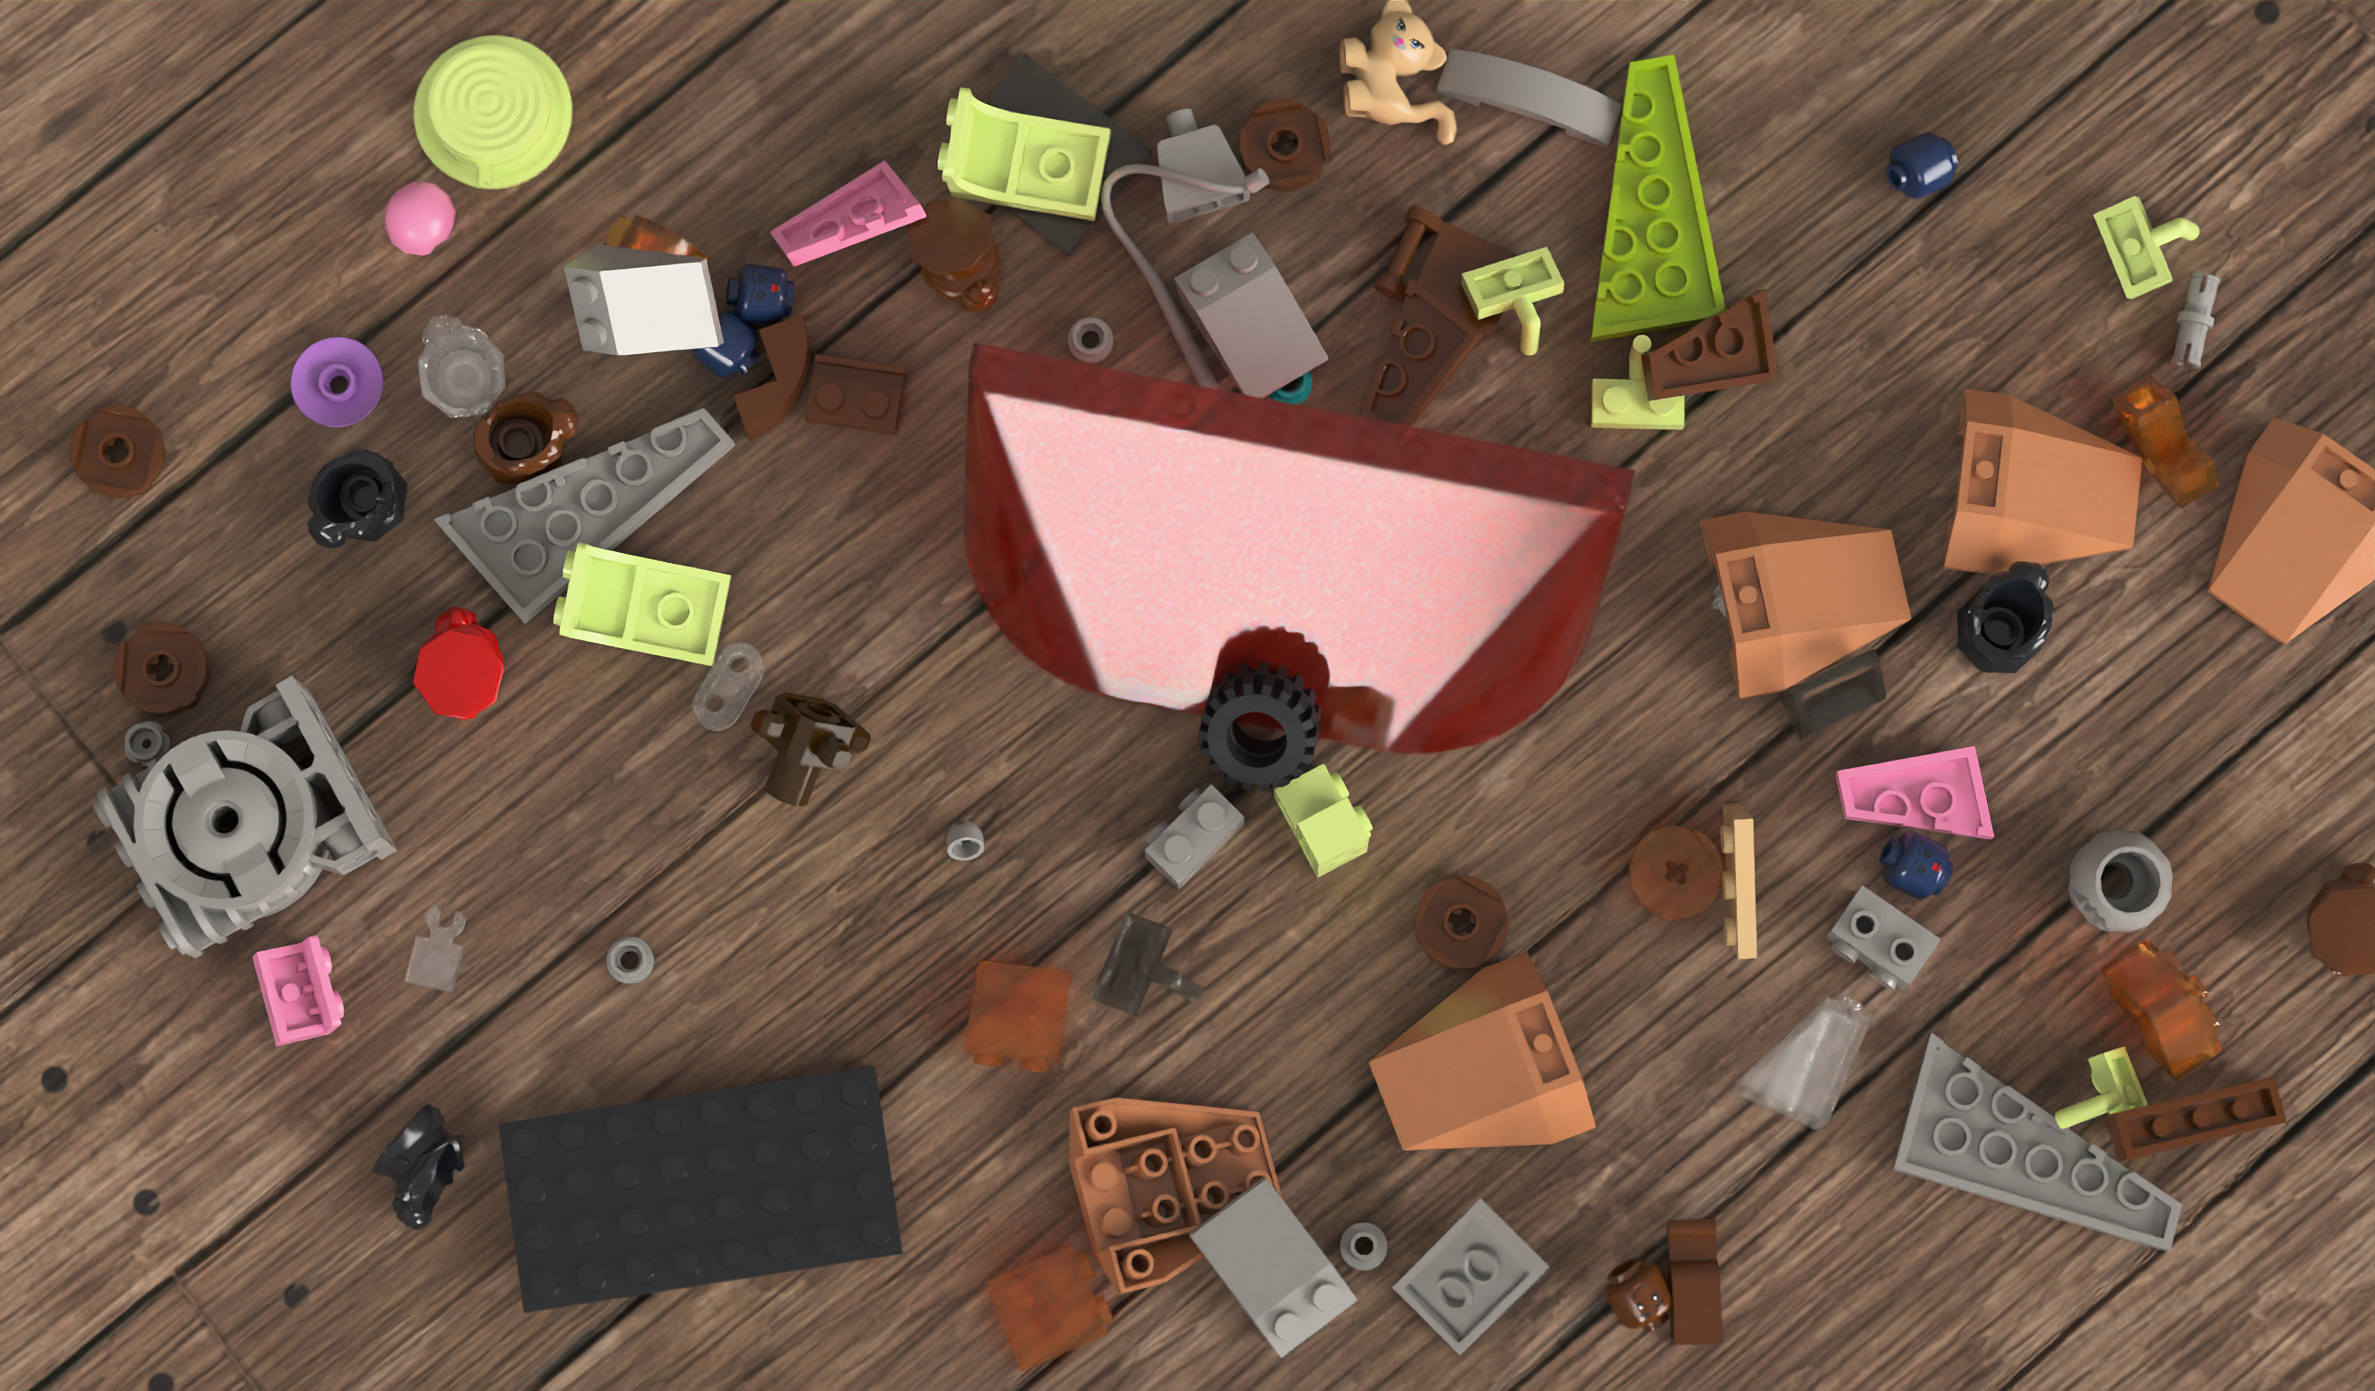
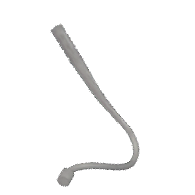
M1145 164L1125 165L1112 172L1103 184L1100 197L1104 216L1113 232L1126 247L1148 281L1182 354H1184V358L1188 366H1190L1197 384H1199L1201 392L1206 393L1216 388L1218 383L1215 377H1213L1214 375L1211 369H1209V365L1205 357H1203L1196 339H1194L1191 330L1162 280L1115 218L1110 203L1111 189L1114 183L1122 176L1143 173L1176 180L1220 193L1239 194L1247 191L1255 193L1269 184L1268 176L1259 168L1244 177V183L1230 185L1208 181L1158 166Z

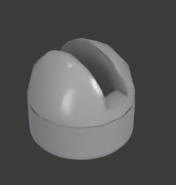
M964 820L963 824L957 825V823H954L947 831V851L953 859L961 861L971 860L983 853L985 848L983 834L980 827L974 822Z

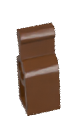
M1667 1220L1668 1283L1672 1290L1673 1305L1669 1309L1671 1345L1723 1343L1716 1220Z

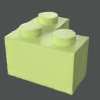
M1325 764L1308 771L1299 778L1291 780L1290 784L1282 788L1274 789V798L1317 878L1366 853L1369 837H1371L1370 831L1373 830L1361 805L1353 808L1348 798H1346L1349 796V793L1339 773L1335 771L1329 774Z

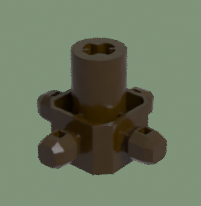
M786 692L775 697L772 709L757 711L751 722V729L761 738L766 739L778 751L764 788L765 791L773 798L794 806H806L808 804L821 768L832 770L846 768L851 759V753H859L866 750L871 740L870 733L861 725H858L837 705L821 698Z

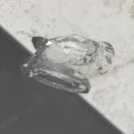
M451 315L432 318L423 330L422 340L426 348L417 361L422 397L451 419L474 415L478 418L491 411V407L506 390L503 352L494 346L488 336L477 327L462 326L459 319Z

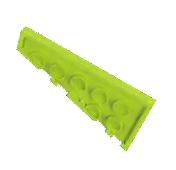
M1675 55L1629 63L1590 342L1694 325L1725 309Z

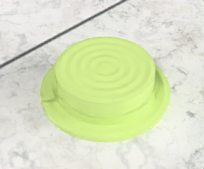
M508 36L477 37L450 48L427 70L418 87L414 103L415 129L427 157L441 172L451 179L464 185L481 189L509 188L536 177L559 155L568 138L572 123L571 95L566 80L558 66L539 48L523 40Z

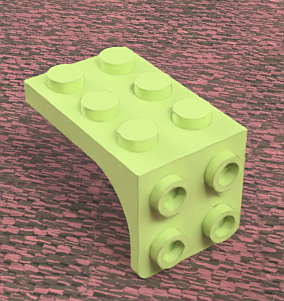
M960 88L958 99H950L947 111L946 124L951 126L950 142H942L938 158V170H943L942 181L947 182L952 197L1095 221L1111 137L1110 129L1001 110L977 100L972 95L971 89Z
M579 542L576 552L568 550L563 569V578L569 580L566 598L558 597L553 624L560 626V635L708 666L714 665L731 575L618 553Z

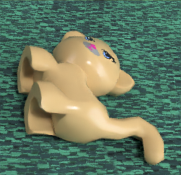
M1389 0L1382 11L1381 19L1371 29V47L1369 51L1366 52L1364 43L1357 38H1346L1341 41V72L1353 74L1356 77V80L1347 81L1343 87L1344 113L1348 117H1364L1388 125L1402 122L1420 123L1434 118L1439 121L1437 140L1441 144L1448 145L1454 141L1457 131L1454 111L1439 100L1420 105H1410L1406 95L1397 84L1396 76L1414 75L1420 70L1432 71L1440 68L1447 61L1445 51L1434 42L1432 34L1425 23L1419 17L1412 14L1411 7L1406 0Z

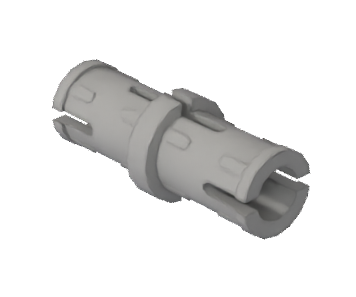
M2192 273L2190 276L2191 281L2184 311L2178 313L2177 318L2180 329L2174 354L2171 357V363L2176 366H2184L2188 349H2191L2188 358V368L2199 369L2201 366L2200 361L2207 331L2213 329L2214 324L2211 312L2217 288L2220 284V278L2208 274L2204 292H2201L2203 273Z

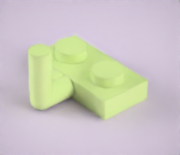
M2133 196L2093 214L2123 290L2129 299L2136 298L2173 281L2160 245L2178 237L2194 240L2199 235L2198 225L2184 218H2176L2152 229L2140 197Z
M1544 247L1462 273L1461 285L1478 320L1515 309L1522 324L1520 350L1525 355H1534L1538 351L1541 321L1532 303L1561 294L1564 290V281L1548 248Z
M1639 335L1633 341L1629 352V379L1592 380L1591 428L1683 430L1684 396L1648 401L1641 355L1650 351L1652 343L1648 336Z
M2125 1046L2088 1059L2092 1069L2091 1079L2093 1085L2101 1095L2056 1111L2055 1119L2059 1127L2065 1129L2108 1112L2110 1115L2148 1105Z

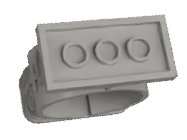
M293 676L276 684L278 691L247 707L240 731H214L194 736L172 748L160 760L155 758L149 761L146 770L137 775L129 772L121 777L122 783L111 789L104 786L96 791L99 800L93 803L95 812L106 828L111 826L117 833L120 841L114 845L120 858L127 868L133 866L142 881L136 884L142 899L150 909L155 907L164 922L159 924L158 927L164 940L172 950L177 947L182 955L188 954L196 959L205 954L204 949L214 943L221 945L230 940L229 935L239 929L246 931L254 926L253 921L287 908L309 890L322 869L345 875L375 857L382 860L398 851L313 695ZM303 739L307 741L315 756L312 766L307 769L284 752L285 749ZM227 758L231 762L252 765L265 772L279 788L287 812L285 834L277 850L285 866L281 873L270 856L278 844L282 831V812L277 797L269 786L253 774L240 769L223 768L219 760ZM182 786L184 790L177 800L172 820L173 833L179 848L187 859L199 868L212 874L231 876L241 894L240 897L232 898L226 883L223 881L209 880L193 874L181 864L173 853L167 836L166 821L172 802ZM330 788L333 789L339 802L345 808V813L332 820L326 798L323 792ZM229 812H237L239 819L236 828L230 833H220L219 821L222 816ZM328 853H330L333 860L327 859Z

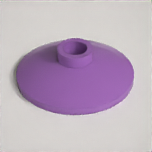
M344 337L323 339L308 347L296 361L291 374V392L298 408L313 422L327 427H345L364 419L377 405L383 389L382 370L374 354L360 342ZM343 379L348 382V387L344 392H333V385L336 381Z

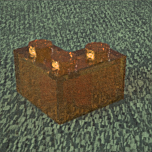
M2146 939L2100 968L2112 1000L2138 1024L2150 1057L2175 1081L2222 1052L2216 1034L2220 1030V1026L2213 1013L2205 1005L2204 1000L2208 998V993L2204 985L2196 975L2191 974L2187 976L2169 950L2166 949L2161 952L2150 940Z

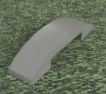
M1450 49L1436 89L1438 94L1479 107L1480 102L1564 128L1566 129L1565 135L1607 149L1622 108V104L1591 88L1545 70L1500 57Z

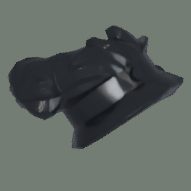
M357 450L352 451L343 458L331 460L321 468L311 485V492L308 497V505L314 515L309 519L307 526L310 535L317 544L327 548L341 547L345 544L346 538L375 542L403 520L408 484L394 468L393 462L376 452Z
M2017 561L2010 566L2007 573L1989 577L1979 591L1957 611V647L1980 671L1987 673H2016L2041 650V646L2047 639L2052 626L2053 602L2044 592L2048 588L2050 580L2047 571L2039 563Z
M431 1104L423 1106L412 1117L400 1134L384 1149L372 1172L378 1175L390 1177L397 1184L396 1196L392 1202L393 1210L399 1221L415 1230L426 1227L430 1222L433 1208L438 1202L442 1191L446 1185H451L454 1182L455 1169L461 1172L465 1168L462 1151L458 1143L465 1135L449 1134L444 1129L445 1119L440 1109Z

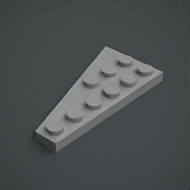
M702 408L652 429V432L626 443L622 441L608 447L607 451L587 459L583 457L517 485V488L493 498L486 497L472 503L473 506L451 515L449 513L433 520L521 621L526 624L568 588L569 580L563 578L564 563L568 550L576 552L579 542L612 551L729 452L735 444L711 415Z
M1933 1033L1928 1034L1891 1170L2166 1252L2171 1250L2182 1204L2137 1173L2131 1172L2113 1160L2095 1144H2090L2071 1131L2070 1127L2060 1128L2054 1116L2009 1085L2006 1086L1968 1057H1963L1944 1044L1945 1042Z

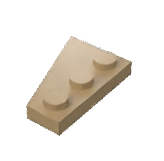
M1741 803L1722 804L1724 825H1721L1722 853H1726L1727 871L1722 873V890L1724 900H1729L1730 918H1724L1723 923L1724 941L1726 946H1732V950L1738 959L1757 958L1753 818Z

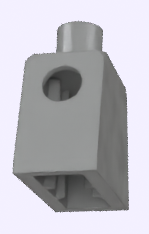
M1182 109L1166 117L1172 137L1156 143L1158 167L1222 184L1237 185L1244 183V177L1246 176L1218 125L1198 129L1191 109ZM1160 177L1167 225L1250 201V191L1239 194L1220 193Z

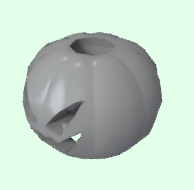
M2109 830L2095 835L2075 854L2070 864L2068 885L2070 901L2081 912L2089 925H2093L2097 929L2106 932L2131 933L2144 929L2165 910L2172 897L2173 874L2168 858L2160 851L2152 839L2138 831ZM2108 865L2121 869L2126 879V885L2122 894L2113 897L2105 896L2101 889L2100 879L2104 867Z

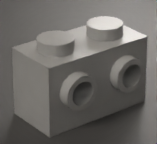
M1212 785L1204 792L1199 788L1193 790L1178 807L1183 813L1171 825L1165 820L1161 822L1145 839L1149 844L1145 849L1146 859L1178 891L1244 826V816Z
M1863 885L1855 892L1825 936V938L1833 942L1830 948L1838 956L1850 963H1854L1856 959L1872 969L1869 975L1877 983L1889 990H1894L1897 986L1902 991L1912 983L1941 940Z

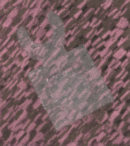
M432 906L427 914V924L431 930L430 938L416 936L404 981L408 984L453 994L465 948L452 944V941L464 929L465 915L462 912L456 911L453 923L449 927H440L439 917L441 909Z

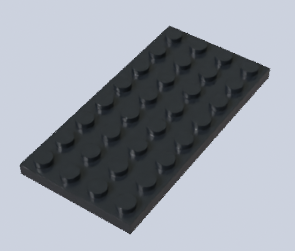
M875 1066L499 1123L523 1311L525 1314L903 1254Z

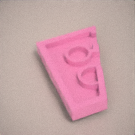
M883 161L770 231V234L791 265L795 267L927 216L918 200L887 162Z
M1975 746L1839 770L1835 773L1844 819L1990 840L1994 838Z

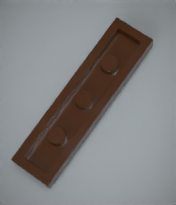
M2274 1077L2105 1116L2118 1162L2287 1123Z

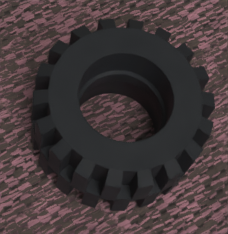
M1259 662L1257 669H1252L1250 663L1239 666L1237 675L1230 670L1223 675L1221 683H1215L1201 718L1199 739L1203 740L1200 748L1203 757L1212 756L1209 767L1215 773L1220 770L1224 771V781L1232 785L1235 780L1243 782L1241 789L1249 791L1252 790L1253 785H1260L1262 792L1271 791L1275 782L1282 788L1290 784L1292 775L1299 778L1304 773L1306 764H1310L1314 755L1321 723H1319L1321 709L1320 705H1314L1316 694L1312 687L1306 690L1303 689L1305 679L1298 673L1291 678L1287 675L1289 668L1279 665L1276 671L1269 669V662ZM1249 712L1265 713L1275 718L1282 725L1286 734L1271 741L1256 740L1247 736L1239 728L1235 719Z

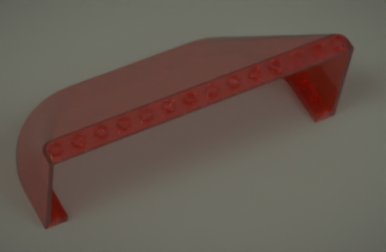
M974 343L968 370L963 536L972 579L992 620L1005 637L1026 658L1069 685L1109 698L1202 716L1211 689L1216 682L1221 683L1225 673L1232 670L1237 675L1240 665L1250 663L1253 670L1257 669L1259 662H1269V670L1277 671L1279 665L1289 668L1287 673L1289 677L1293 678L1298 673L1305 679L1304 690L1312 687L1316 694L1314 705H1320L1321 709L1319 721L1321 726L1318 739L1392 753L1437 754L1443 753V751L1482 744L1519 726L1538 712L1560 690L1564 682L1571 675L1582 657L1594 629L1629 501L1635 470ZM1249 712L1235 719L1236 723L1285 732L1282 725L1275 718L1265 713Z

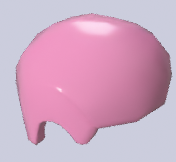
M426 181L412 182L397 190L390 198L385 213V230L391 243L404 253L427 255L432 252L434 247L449 239L454 226L456 210L449 194L436 184Z

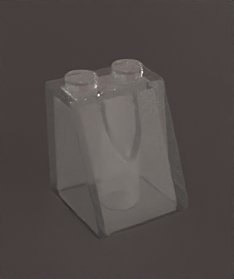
M1837 995L1836 1000L1827 998L1732 1084L1730 1093L1810 1128L1819 1129L1828 1123L1872 1016L1862 1013L1864 1006L1855 1000Z

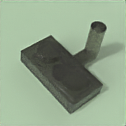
M1126 912L1090 998L1100 1004L1137 1017L1151 981L1174 990L1189 1001L1198 1000L1202 995V988L1179 971L1159 964L1173 930L1163 924Z

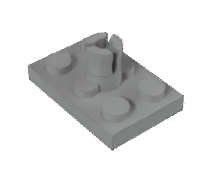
M1480 1198L1392 1288L1461 1355L1549 1266Z

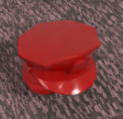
M451 607L438 616L434 623L437 632L419 648L413 684L424 697L434 714L459 718L461 721L476 718L477 713L496 703L504 672V664L495 634L490 629L479 625L476 614L465 608Z

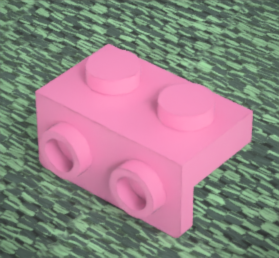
M317 935L307 937L302 943L256 952L252 956L276 1046L328 1035L341 1025L340 1019L344 1015L342 999L337 991L332 990L328 975L332 969L330 955L325 946H320Z

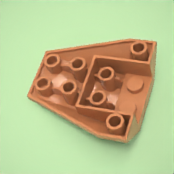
M1972 389L1963 390L1958 435L1963 436L1954 515L1947 525L1943 568L1994 574L2009 571L2010 566L2017 561L2037 562L2040 565L2133 548L2142 457L2012 395Z
M2273 417L2245 457L2207 592L2279 643L2285 645L2375 580V469L2325 434Z
M1747 511L1700 521L1709 566L1715 565L1728 621L1733 644L1729 657L1739 699L1785 691L1911 620L1892 531L1889 529Z
M1528 952L1481 969L1368 1062L1402 1151L1552 1145L1596 1128L1583 1079L1548 990Z
M1112 1098L1070 1109L1069 1165L1093 1255L1119 1295L1163 1284L1203 1258V1253L1189 1236V1233L1264 1176L1282 1198L1259 1112L1126 1098Z

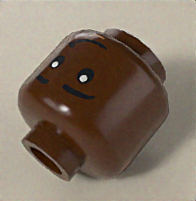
M1636 1257L1624 1261L1607 1275L1609 1282L1604 1289V1295L1620 1323L1625 1328L1637 1329L1643 1327L1646 1332H1649L1667 1322L1669 1319L1667 1311L1673 1305L1672 1290L1656 1263L1651 1261L1641 1262Z

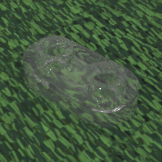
M733 643L725 647L696 692L692 704L693 712L705 728L720 731L731 727L739 718L763 678L764 662L760 653L753 646L747 643ZM737 658H744L748 661L747 668L740 673L732 671L731 665L733 661ZM719 697L723 699L724 706L720 711L711 712L708 710L707 705L712 698Z

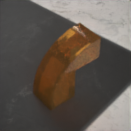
M2152 375L2112 398L2122 425L2138 455L2143 458V463L2158 484L2181 509L2220 486L2213 459L2187 437L2176 396Z

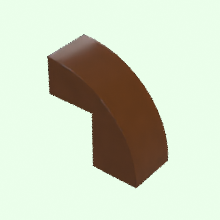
M803 315L759 330L777 380L734 395L737 408L750 440L761 436L778 425L795 407L805 389L811 366V345Z

